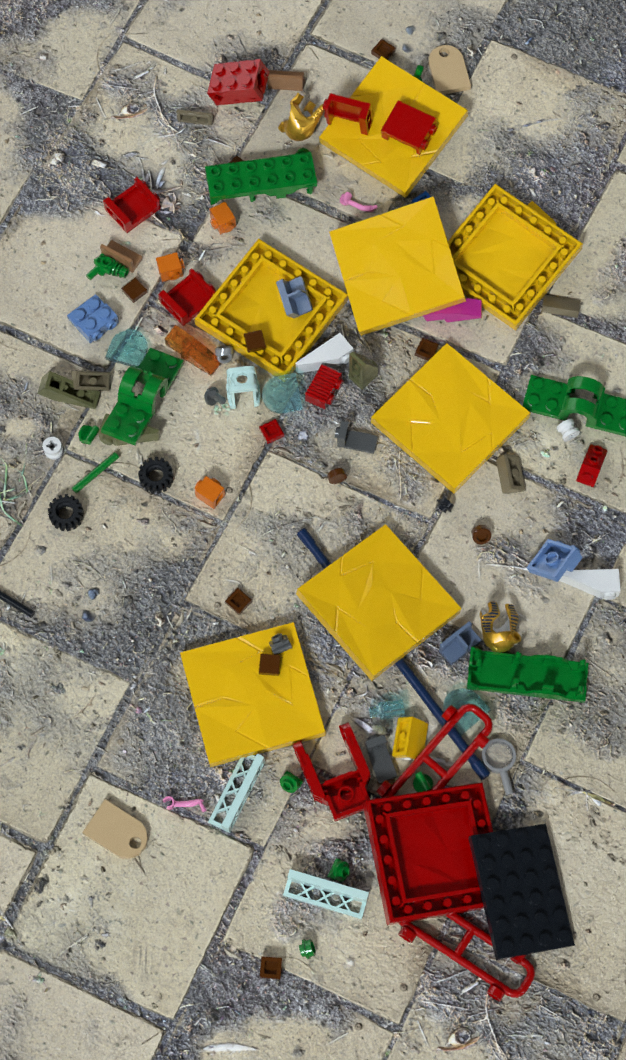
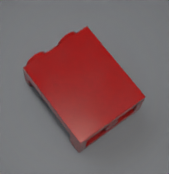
M330 93L328 99H325L323 103L324 117L327 124L331 125L334 117L358 122L361 134L368 135L373 122L371 104Z
M398 100L381 129V135L386 140H389L391 137L416 149V153L420 155L422 150L425 151L428 147L429 138L435 134L438 126L436 125L435 117Z
M138 177L134 178V185L113 200L109 197L103 200L106 212L126 233L160 210L159 196L155 192L152 193L144 180L141 181Z
M191 268L189 275L168 292L162 290L158 297L159 302L184 326L199 314L215 294L216 289L212 284H207L204 281V277L200 272H195Z

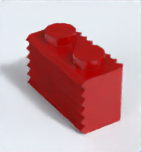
M321 364L305 393V401L323 409H326L328 404L332 405L335 399L334 393L336 389L340 390L344 381L342 380V373Z

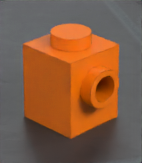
M226 202L209 209L210 223L214 230H218L220 235L225 232L228 233L236 227L235 217Z
M177 252L156 258L162 282L176 280L183 276L182 269H185L183 259L178 258Z
M205 476L203 480L197 482L194 488L196 498L213 509L216 508L225 496L224 487L215 478L210 479Z

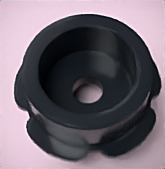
M444 496L440 500L437 499L439 503L437 507L444 513L447 511L452 512L451 509L454 505Z

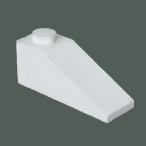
M338 333L297 361L296 372L319 370L321 364L330 368L339 367L343 363L347 364L349 362V354L353 352L354 348L341 333Z
M619 569L573 570L572 572L566 570L559 580L605 600L615 599L621 591Z

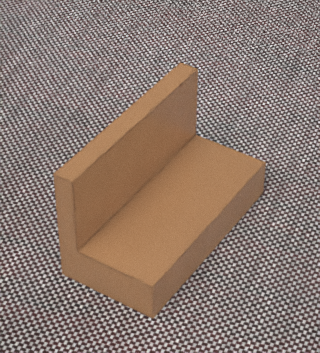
M269 70L268 89L303 91L304 72Z
M113 240L107 246L103 244L100 246L101 253L126 265L131 273L135 271L142 261L141 255Z

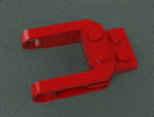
M349 722L339 725V730L356 771L339 775L325 781L323 784L319 782L310 757L305 752L302 740L292 743L314 801L329 806L335 822L364 811L363 803L366 800H370L366 791L371 779L370 771Z

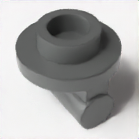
M209 387L204 395L206 404L213 406L217 402L222 405L226 402V398L219 394L216 387Z
M281 633L274 635L269 642L274 655L292 648L287 635H282Z

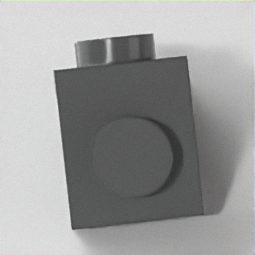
M341 421L340 427H336L334 438H337V447L374 454L378 436L349 430V422Z
M379 734L368 737V740L365 741V748L378 783L396 778L397 774L387 749L385 735L379 736Z

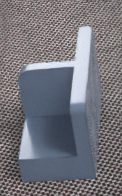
M297 277L289 282L284 279L276 282L287 316L297 318L313 310L303 277Z
M469 621L440 644L439 652L452 666L467 654L471 647H476L481 643V639L473 631L472 623Z

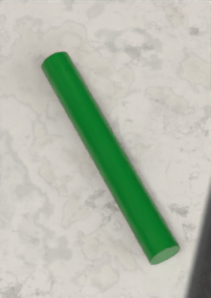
M115 452L71 489L77 494L114 463L119 456Z

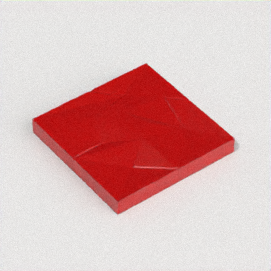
M482 782L371 799L363 803L387 926L484 909L468 839L471 835L493 832Z

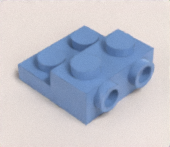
M96 294L67 315L70 322L89 343L99 340L105 332L114 329L117 323H119L116 313L107 303L104 304Z
M548 539L526 568L529 573L558 582L566 570L572 572L583 557L576 546H569L559 540L553 541Z

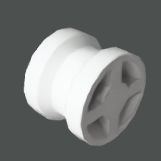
M573 419L563 421L556 428L562 434L564 442L574 439L580 433L579 429L574 426L575 422Z
M48 437L44 440L42 447L46 457L51 460L60 458L63 454L60 440L56 437Z

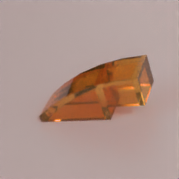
M177 325L165 337L166 346L181 354V358L208 375L212 376L221 363L218 362L217 356Z

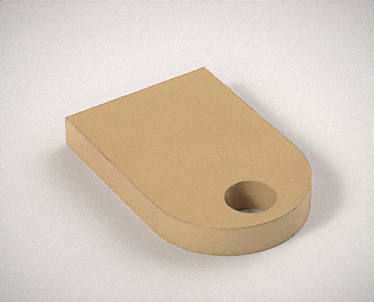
M450 45L438 46L432 50L429 55L428 65L435 90L443 95L471 90L462 53ZM445 52L448 56L442 57L440 53Z
M106 799L82 832L83 835L122 859H132L139 856L145 850L148 842V834L144 825ZM135 838L141 840V846L137 849L130 847L131 840Z

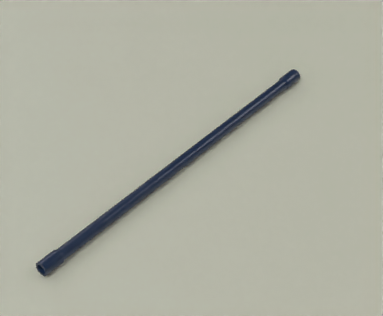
M306 528L301 529L297 536L305 547L310 550L322 568L325 569L331 562L316 544ZM401 658L395 665L443 727L447 723L441 717L444 712L405 660ZM453 727L448 735L461 753H463L469 745L457 729ZM473 753L468 762L482 781L491 773Z

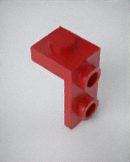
M590 444L576 481L594 488L608 450L601 446Z

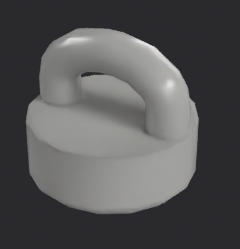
M228 345L215 348V356H217L218 362L226 364L232 360L233 346ZM226 355H228V357H227L226 359H222V357H221V356H226Z

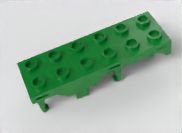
M311 152L205 166L211 205L216 204L222 199L249 196L250 202L255 201L254 195L266 194L271 197L276 196V199L286 198V194H293L303 188H309L306 189L307 193L312 194L313 187H317V178Z
M471 647L466 689L585 703L588 663H586L585 659L577 662L551 655L525 656L519 652L515 654L482 651Z

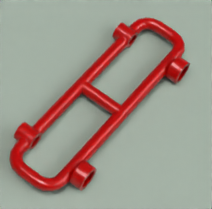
M468 703L462 705L459 709H456L451 704L441 716L447 723L393 785L385 780L376 793L382 798L394 796L423 762L442 777L431 790L444 788L477 748L481 747L483 749L490 741L487 737L493 728L492 719L475 704ZM466 712H473L483 720L485 727L450 769L446 771L429 755Z
M458 914L446 915V917L467 930L455 951L411 922L399 923L402 926L398 933L401 938L412 943L416 936L490 984L486 993L497 1001H501L504 995L512 998L523 996L534 980L535 969L533 964L525 958L526 955L510 958L514 963L523 966L527 971V975L518 989H511L461 956L474 935L491 946L492 941L489 934Z

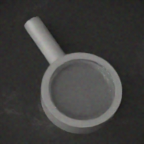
M493 739L483 748L482 762L489 771L500 774L505 793L510 795L514 792L507 771L515 763L516 751L507 740Z

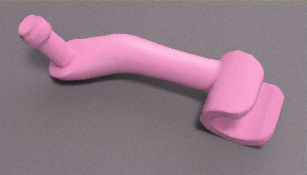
M349 192L342 194L340 197V203L345 206L351 205L365 212H374L377 209V205H362L351 200L352 194Z
M171 796L163 799V803L172 801V805L168 806L167 810H172L174 807H193L199 805L203 813L207 811L202 803L204 802L203 799L174 801Z

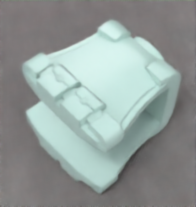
M243 366L227 369L226 390L230 408L236 409L234 393L253 391L254 407H258L261 394L256 368L254 366ZM244 375L247 377V381L239 383L237 378Z

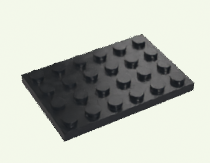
M546 824L469 836V844L495 959L502 960L575 946Z

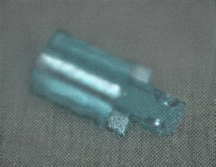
M403 699L379 702L378 706L370 707V718L380 717L381 720L400 716L404 717Z

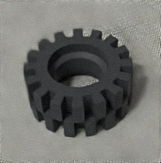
M155 457V460L148 458L149 462L145 460L143 466L140 465L138 475L141 486L145 487L147 492L150 490L152 494H154V491H157V494L161 493L160 490H163V492L167 491L166 487H171L174 477L171 465H169L168 461L165 462L164 458L160 460L158 457ZM157 469L163 472V477L159 481H152L149 478V474L153 470Z
M65 494V497L59 495V499L54 498L53 503L50 502L48 515L50 521L56 529L60 528L61 531H64V529L70 531L72 527L76 529V525L80 526L81 520L83 521L84 518L82 505L73 495L71 497L68 494ZM63 507H70L73 509V514L70 518L63 519L59 516V511Z

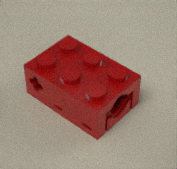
M261 59L214 64L207 94L216 106L263 101V94L265 93L270 71Z

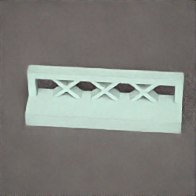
M262 755L247 756V758L253 760L250 769L244 771L242 765L245 757L239 759L208 821L209 824L231 833L265 764V758ZM244 775L245 779L241 787L236 789L233 783L235 778ZM235 793L236 797L232 805L226 806V796ZM226 811L227 815L222 824L215 821L218 813Z
M292 869L289 870L288 880L283 893L284 897L362 920L369 892ZM291 882L300 884L303 891L297 895L289 893ZM318 889L323 897L315 901L310 898L308 892ZM334 894L339 895L343 903L338 906H332L327 898ZM353 900L362 902L360 912L350 911L347 904Z

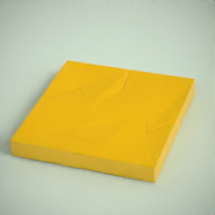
M381 56L350 96L351 99L371 104L373 122L368 135L361 134L358 122L334 117L332 124L328 125L319 136V140L322 145L406 198L468 117V110ZM398 100L436 118L437 130L433 136H430L428 147L425 151L422 150L420 155L416 153V149L391 137L389 140L382 138L381 129Z
M496 184L493 185L448 240L464 295L471 299L482 300V308L515 331L566 270L583 246V243Z
M434 196L329 231L356 325L361 336L466 302Z
M258 238L194 320L196 326L227 346H233V350L278 379L286 382L296 369V362L307 355L347 303L348 294ZM301 276L304 279L313 310L297 318H292L286 315L276 282L281 279L289 282ZM262 330L266 349L248 353L244 334Z
M446 343L371 416V423L455 494L529 419L530 412Z
M386 524L297 588L296 592L300 600L371 681L460 614L462 609Z
M294 622L180 652L210 767L291 746L292 743L300 740L305 742L326 736ZM280 633L287 635L292 648L278 654L280 655L279 676L259 675L260 654H273L269 645L271 638Z

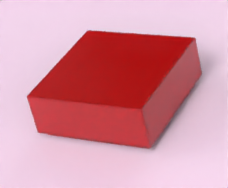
M276 419L259 426V430L267 444L284 437V433Z

